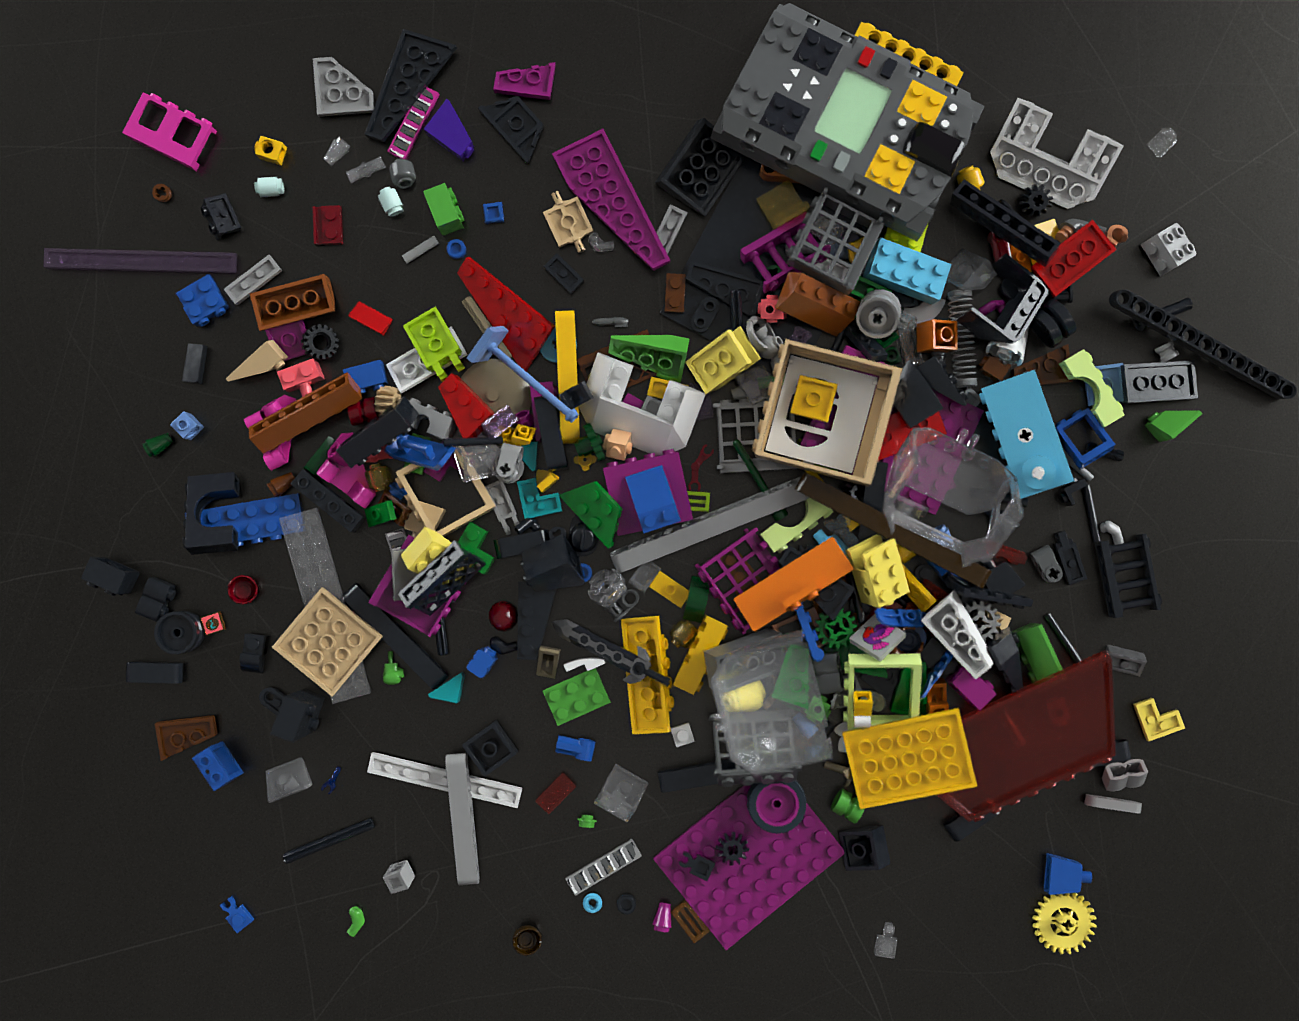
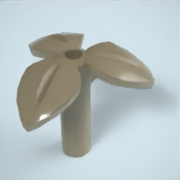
M829 761L825 762V769L842 773L847 781L843 787H848L851 784L853 777L850 767Z

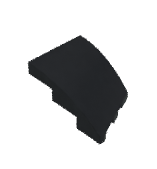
M910 360L905 363L902 369L892 405L894 412L900 413L909 429L943 409L942 404L927 381Z

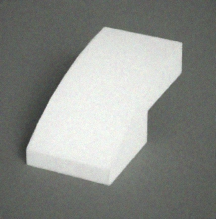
M589 657L564 663V667L567 672L584 664L587 671L606 662L603 658Z

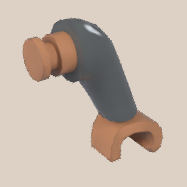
M1075 218L1063 221L1055 235L1056 240L1063 243L1089 222ZM1098 225L1115 248L1118 243L1126 242L1128 239V230L1121 225H1112L1108 231H1106V227Z

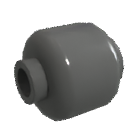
M399 158L390 165L389 172L392 183L395 186L403 189L412 186L416 180L414 166L410 161Z

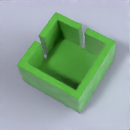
M443 183L423 191L436 226L442 236L464 228L462 222L465 220L459 206H455L458 202L452 188H447L446 184Z

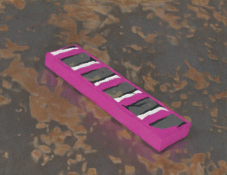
M427 87L407 112L387 151L389 154L397 158L407 159L439 97L438 92Z

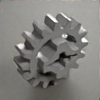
M973 600L972 606L966 603L965 606L968 614L976 609V612L969 616L984 642H986V637L993 639L992 633H998L996 626H1001V623L996 621L1001 618L1000 615L994 614L997 611L996 607L990 609L991 603L988 602L985 606L983 601L977 604ZM985 610L991 614L992 619L986 618ZM981 617L985 622H980V625H977L974 620H978ZM987 627L990 628L988 631L982 633V631H983L985 628H987Z

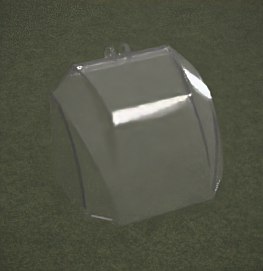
M803 630L762 640L728 653L710 680L718 713L714 714V719L721 720V725L717 726V731L724 732L731 761L754 775L832 758L831 738H827L825 732L828 722L808 644L803 643Z

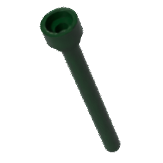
M734 440L733 445L760 490L765 493L764 491L769 489L740 440ZM784 508L771 513L775 521H779L786 517L788 512Z

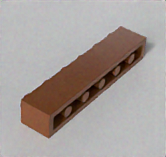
M347 372L250 426L249 439L263 454L273 450L285 441H290L294 436L306 432L312 426L324 422L330 416L340 413L348 406L356 404L362 399L361 389Z

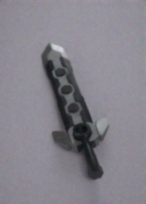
M568 619L552 622L559 637L586 649L630 673L623 681L631 684L640 682L648 676L666 687L669 686L671 678L650 669L651 662L649 661L651 659L646 649L638 646L637 656L589 632V630Z

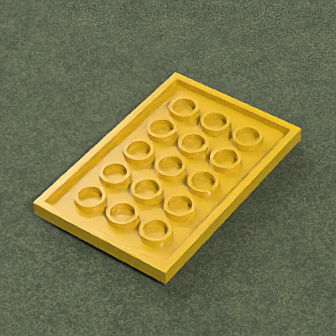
M959 708L872 725L870 728H858L842 732L860 809L977 787Z

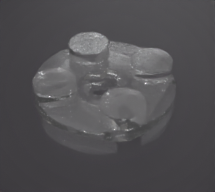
M611 568L612 570L602 569L598 571L589 582L591 585L590 590L588 589L589 597L596 604L603 607H609L627 590L624 577L613 568Z

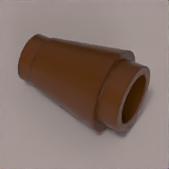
M292 472L271 479L267 486L274 497L281 496L292 486L291 483L295 477Z

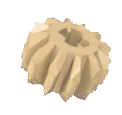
M384 386L377 390L374 404L378 416L388 407L392 406L394 408L399 402L401 393L398 388Z

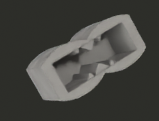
M1132 759L1125 763H1111L1105 767L1102 781L1107 791H1119L1125 787L1136 788L1144 784L1148 770L1142 759Z

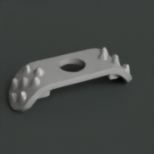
M847 690L833 694V700L830 701L832 710L844 707L843 695H847ZM854 690L871 691L873 700L872 710L879 712L885 709L886 701L882 694L872 690ZM860 697V700H868L866 697Z

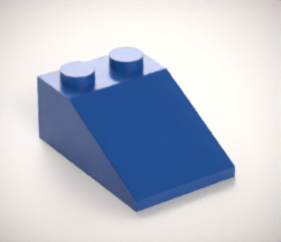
M662 465L625 477L643 533L681 521Z

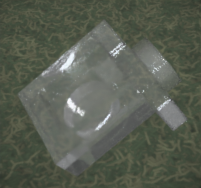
M1163 127L1146 145L1160 158L1177 142L1175 139L1177 134L1170 127L1167 130Z

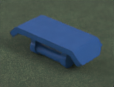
M400 434L396 437L397 440L394 443L385 447L384 451L394 459L438 471L456 448L452 446L444 447V444L408 434L404 436Z

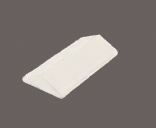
M451 326L449 330L462 351L461 356H459L462 359L467 356V353ZM415 348L386 364L401 394L436 374L435 371H428ZM452 361L442 366V368L445 369L453 364Z

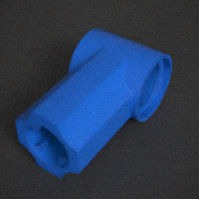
M559 735L555 752L575 756V758L584 761H592L596 742L585 738L575 739Z

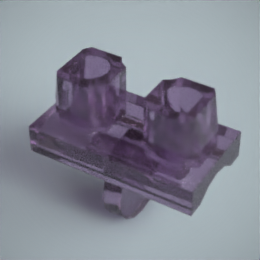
M507 404L481 424L482 430L493 440L516 423L519 418L512 413Z

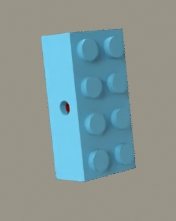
M879 238L869 256L863 277L878 285L933 305L941 299L952 264L887 239Z

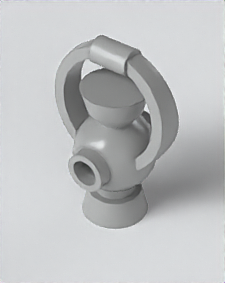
M752 316L746 325L748 338L761 358L771 359L770 364L772 370H774L775 363L780 362L778 351L783 341L779 336H775L768 322L761 319V317ZM756 323L759 324L760 327L754 330L753 326Z

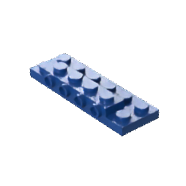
M299 493L204 509L200 518L201 525L206 527L233 525L238 531V546H243L246 541H251V544L263 542L264 538L270 537V541L282 539L281 535L306 531Z

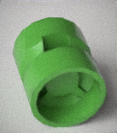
M843 788L836 794L830 808L832 812L840 816L845 814V818L854 824L859 821L865 810L860 809L858 798H852V793Z

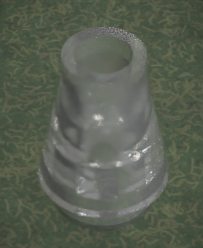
M338 136L337 139L332 141L323 159L333 166L335 162L349 152L348 149L351 146Z

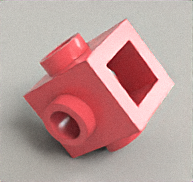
M766 295V298L761 299V303H758V314H761V319H766V322L776 323L777 319L787 318L786 313L775 309L779 299L778 295Z

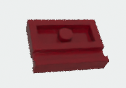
M340 205L312 206L314 245H343L342 207Z

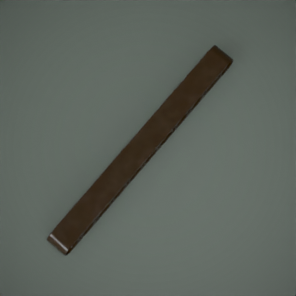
M803 472L795 487L796 491L888 540L894 538L896 544L983 589L992 573L989 569L808 473Z

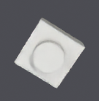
M689 722L671 728L676 747L695 742Z

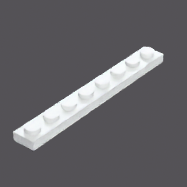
M372 752L368 773L448 792L446 769ZM470 775L472 798L518 808L522 787Z

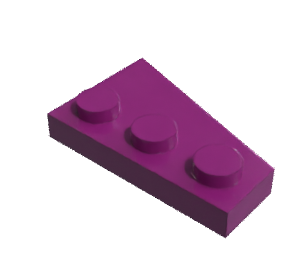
M553 62L547 66L539 67V65H535L529 69L520 70L517 68L496 72L494 93L550 100L556 64Z

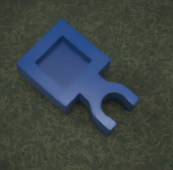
M231 896L227 899L231 904L230 907L226 906L224 902L219 906L230 914L225 919L235 932L238 933L250 924L254 918L243 904L237 907L235 899Z

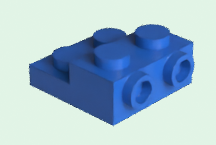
M210 274L176 293L191 323L197 327L208 324L209 320L215 316H222L230 308Z

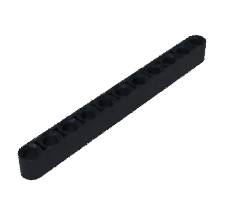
M1124 289L1115 291L1110 295L1109 303L1113 308L1276 399H1291L1296 395L1297 387L1291 381L1135 293ZM1120 294L1124 299L1122 304L1118 300ZM1136 304L1140 306V311L1138 313L1135 310ZM1153 313L1156 315L1155 322L1152 320L1151 317ZM1169 322L1173 327L1171 331L1168 329ZM1185 332L1189 334L1188 340L1184 337ZM1202 341L1205 343L1204 349L1201 348ZM1218 350L1221 352L1220 358L1217 356ZM1235 359H1236V361H1237V366H1236V368L1234 367V364H1233V362H1234ZM1251 368L1253 369V376L1250 375ZM1267 378H1269V385L1266 384ZM1283 387H1285V394L1282 393Z

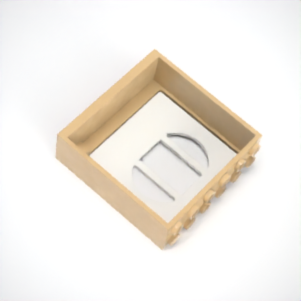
M786 339L785 344H780L778 358H780V362L775 363L773 377H775L774 382L770 381L767 393L770 399L769 401L765 400L762 411L765 417L764 420L760 419L757 431L760 433L759 439L754 440L752 452H755V457L869 487L874 476L902 369ZM790 354H794V355H798V356H802V357L814 359V360H817V361H821V362H825V363H829V364H833V365H837V366H841V367H845V368H849V369L861 371V372H864V373L876 375V376H879V379H878V377H875V376H871V375H867V374H863V373H859V372H855V371H851V370H847V369L835 367V366H832V365H828V364H824V363H820V362H816V361H812V360H808V359H804V358H800V357H796V356H792V355H791V357H790ZM800 375L838 384L836 392L839 398H834L833 405H837V410L831 431L786 420L791 398L795 394ZM785 427L826 436L828 439L818 446L804 447L796 444L789 438ZM764 449H765V451L772 452V453H776V454H780V455L787 456V457H791V458H795V459H799V460H802L803 462L796 461V460H792V459H788V458L781 457V456H777V455H773V454H769V453L764 452ZM814 464H818V465H821V466H825V467L837 469V470L844 471V472H848V473H852V472H853V475H849V474H845V473H842V472H838V471L826 469V468H823V467L815 466Z

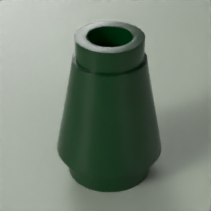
M166 433L145 440L146 442L142 446L149 457H156L174 442L170 435Z

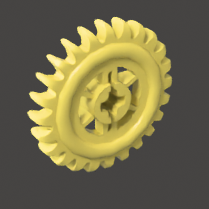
M1070 893L1050 895V898L1043 896L1045 902H1038L1040 909H1034L1038 915L1032 917L1033 920L1037 921L1032 927L1038 928L1034 934L1036 936L1041 935L1039 942L1043 943L1045 941L1044 947L1047 949L1051 945V950L1054 953L1058 948L1060 954H1063L1064 949L1068 954H1071V948L1079 952L1078 945L1086 948L1083 941L1091 942L1087 935H1095L1090 928L1097 927L1091 922L1097 919L1094 915H1090L1091 912H1094V909L1087 908L1090 902H1082L1084 896L1080 895L1077 897V893H1071V895ZM1060 908H1069L1070 910L1066 913L1061 912ZM1057 910L1058 913L1055 916H1052V914ZM1073 912H1075L1077 919L1072 918ZM1051 924H1055L1057 926L1055 931L1052 930ZM1062 931L1067 933V935H1059L1058 933Z

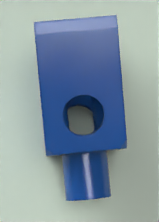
M1047 853L1044 891L1050 895L1079 893L1081 891V883L1092 882V873L1082 871L1083 866L1078 861Z

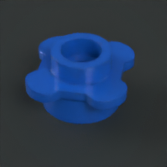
M397 482L389 485V492L394 497L402 499L407 494L405 488L400 489Z

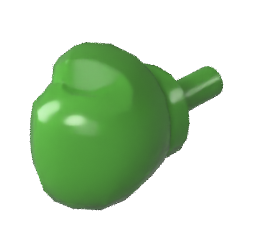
M388 651V664H384L383 682L387 685L399 684L401 678L404 677V671L398 667V663H393V651Z

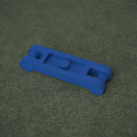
M802 602V606L796 609L795 613L812 659L815 662H820L824 657V652L817 647L816 641H819L815 629L811 630L809 623L812 620L809 612L804 611Z

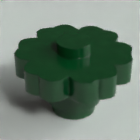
M590 423L584 425L583 428L586 436L574 442L579 457L583 455L586 457L594 453L598 462L606 459L601 448L603 442L600 435L595 434Z

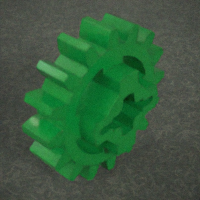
M842 608L834 622L826 620L829 617L826 613H819L821 619L815 620L819 626L814 629L815 631H820L817 636L818 638L823 637L821 642L823 645L828 642L829 648L835 644L837 649H839L841 643L845 647L847 646L846 641H850V636L855 633L853 628L857 627V624L852 623L855 617H848L850 615L849 610L844 613ZM843 617L847 619L849 627L843 625ZM836 623H838L839 627L842 629H836V631L833 632V628L830 626L836 625ZM823 628L829 630V637L824 634ZM845 634L843 638L837 640L838 636Z

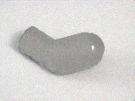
M1111 521L1100 524L1102 533L1108 532L1112 534L1114 545L1124 543L1121 529L1118 525Z

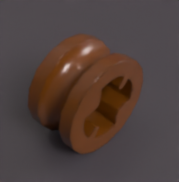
M157 184L152 189L153 197L159 202H167L172 196L170 188L164 184ZM163 189H165L164 192H166V195H162L159 198L160 195L158 194V191H163Z

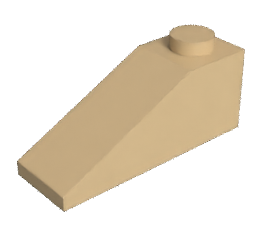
M274 340L266 341L236 368L226 380L232 381L272 370L278 371L285 365L284 361L288 356Z

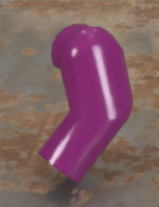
M992 300L978 310L984 316L995 309L1001 313L1006 302L1004 300Z

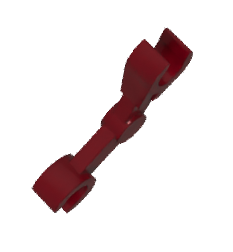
M708 444L702 447L697 460L691 465L692 477L688 485L689 491H691V484L693 483L698 485V492L701 489V484L698 482L700 465L712 456L714 452L713 449L710 454L704 453V449Z

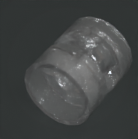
M818 214L813 226L826 232L831 220ZM834 223L829 234L840 239L843 234V227ZM810 230L814 236L818 237L820 241L822 240V235ZM827 238L824 245L829 244L831 246L835 242Z

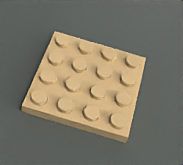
M321 587L272 648L333 697L383 636L328 590Z

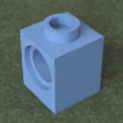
M185 411L170 424L182 438L192 440L204 428L191 413Z

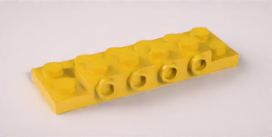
M659 616L621 619L624 649L637 656L638 646L646 649L651 659L649 661L651 662L650 669L668 677L667 669H670V659L666 658V650L669 644L667 638H664V634H661ZM648 676L640 682L627 683L632 734L671 732L669 712L674 707V698L670 696L669 688H672V678L668 687Z

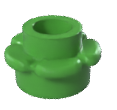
M582 815V818H578L579 827L594 828V824L597 822V820L593 819V815Z

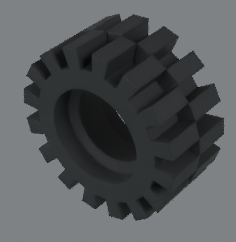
M321 324L312 326L302 335V350L306 351L305 354L309 355V358L324 360L336 353L335 350L338 349L339 345H337V342H339V339H336L337 334L332 332L333 329L331 327L327 328V325L322 326ZM316 335L325 337L327 341L325 349L318 350L314 347L313 339Z

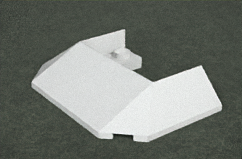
M1017 98L990 151L998 177L1022 189L1026 187L1031 188L1032 184H1037L1038 187L1044 185V190L1050 189V193L1047 196L1053 197V200L1049 201L1067 209L1094 200L1124 146L1105 135L1102 136L1087 129L1070 163L1036 149V146L1053 113L1036 106L1034 103Z
M598 352L587 381V386L594 398L579 405L586 423L591 424L594 432L603 436L611 434L613 429L631 432L632 447L650 454L655 453V456L663 455L662 451L674 449L675 452L686 447L706 394L669 380L657 415L623 403L621 400L634 366Z

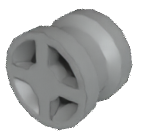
M1173 341L1155 349V352L1160 355L1161 362H1166L1179 355L1178 351L1173 348Z

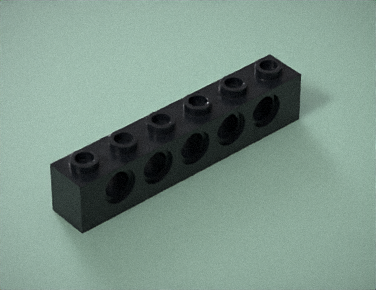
M963 180L952 193L950 202L952 206L1042 266L1046 267L1056 255L1061 244L1059 241L966 180Z

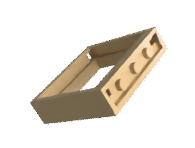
M462 446L452 447L456 448L455 452L485 505L437 531L443 537L496 508ZM411 463L396 472L398 477L395 480L400 489L405 488L407 494L404 496L408 504H414L417 510L414 512L419 522L423 521L427 528L435 531L405 478V475L421 467Z

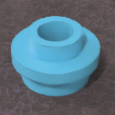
M589 893L583 899V907L589 913H596L602 907V899L596 893ZM592 899L596 901V904L593 906L589 904V901Z

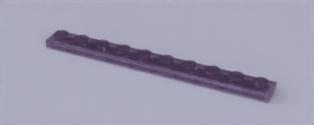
M44 248V267L47 269L237 273V254L221 252Z

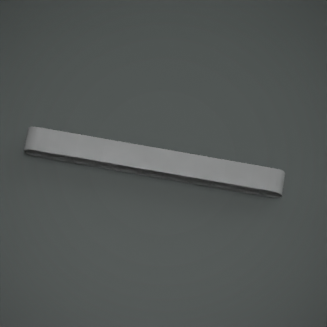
M801 477L614 550L610 553V557L616 571L620 573L808 499L809 497L795 490Z

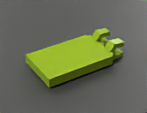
M436 306L403 325L428 371H435L442 382L448 377L442 366L452 361L458 372L465 369L459 358L462 351Z

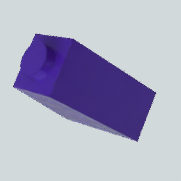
M446 99L425 126L424 131L426 135L463 161L471 156L474 145L452 104Z

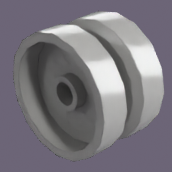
M884 289L868 292L862 298L856 313V323L859 329L866 336L872 338H884L891 335L896 330L901 316L899 299L892 292Z

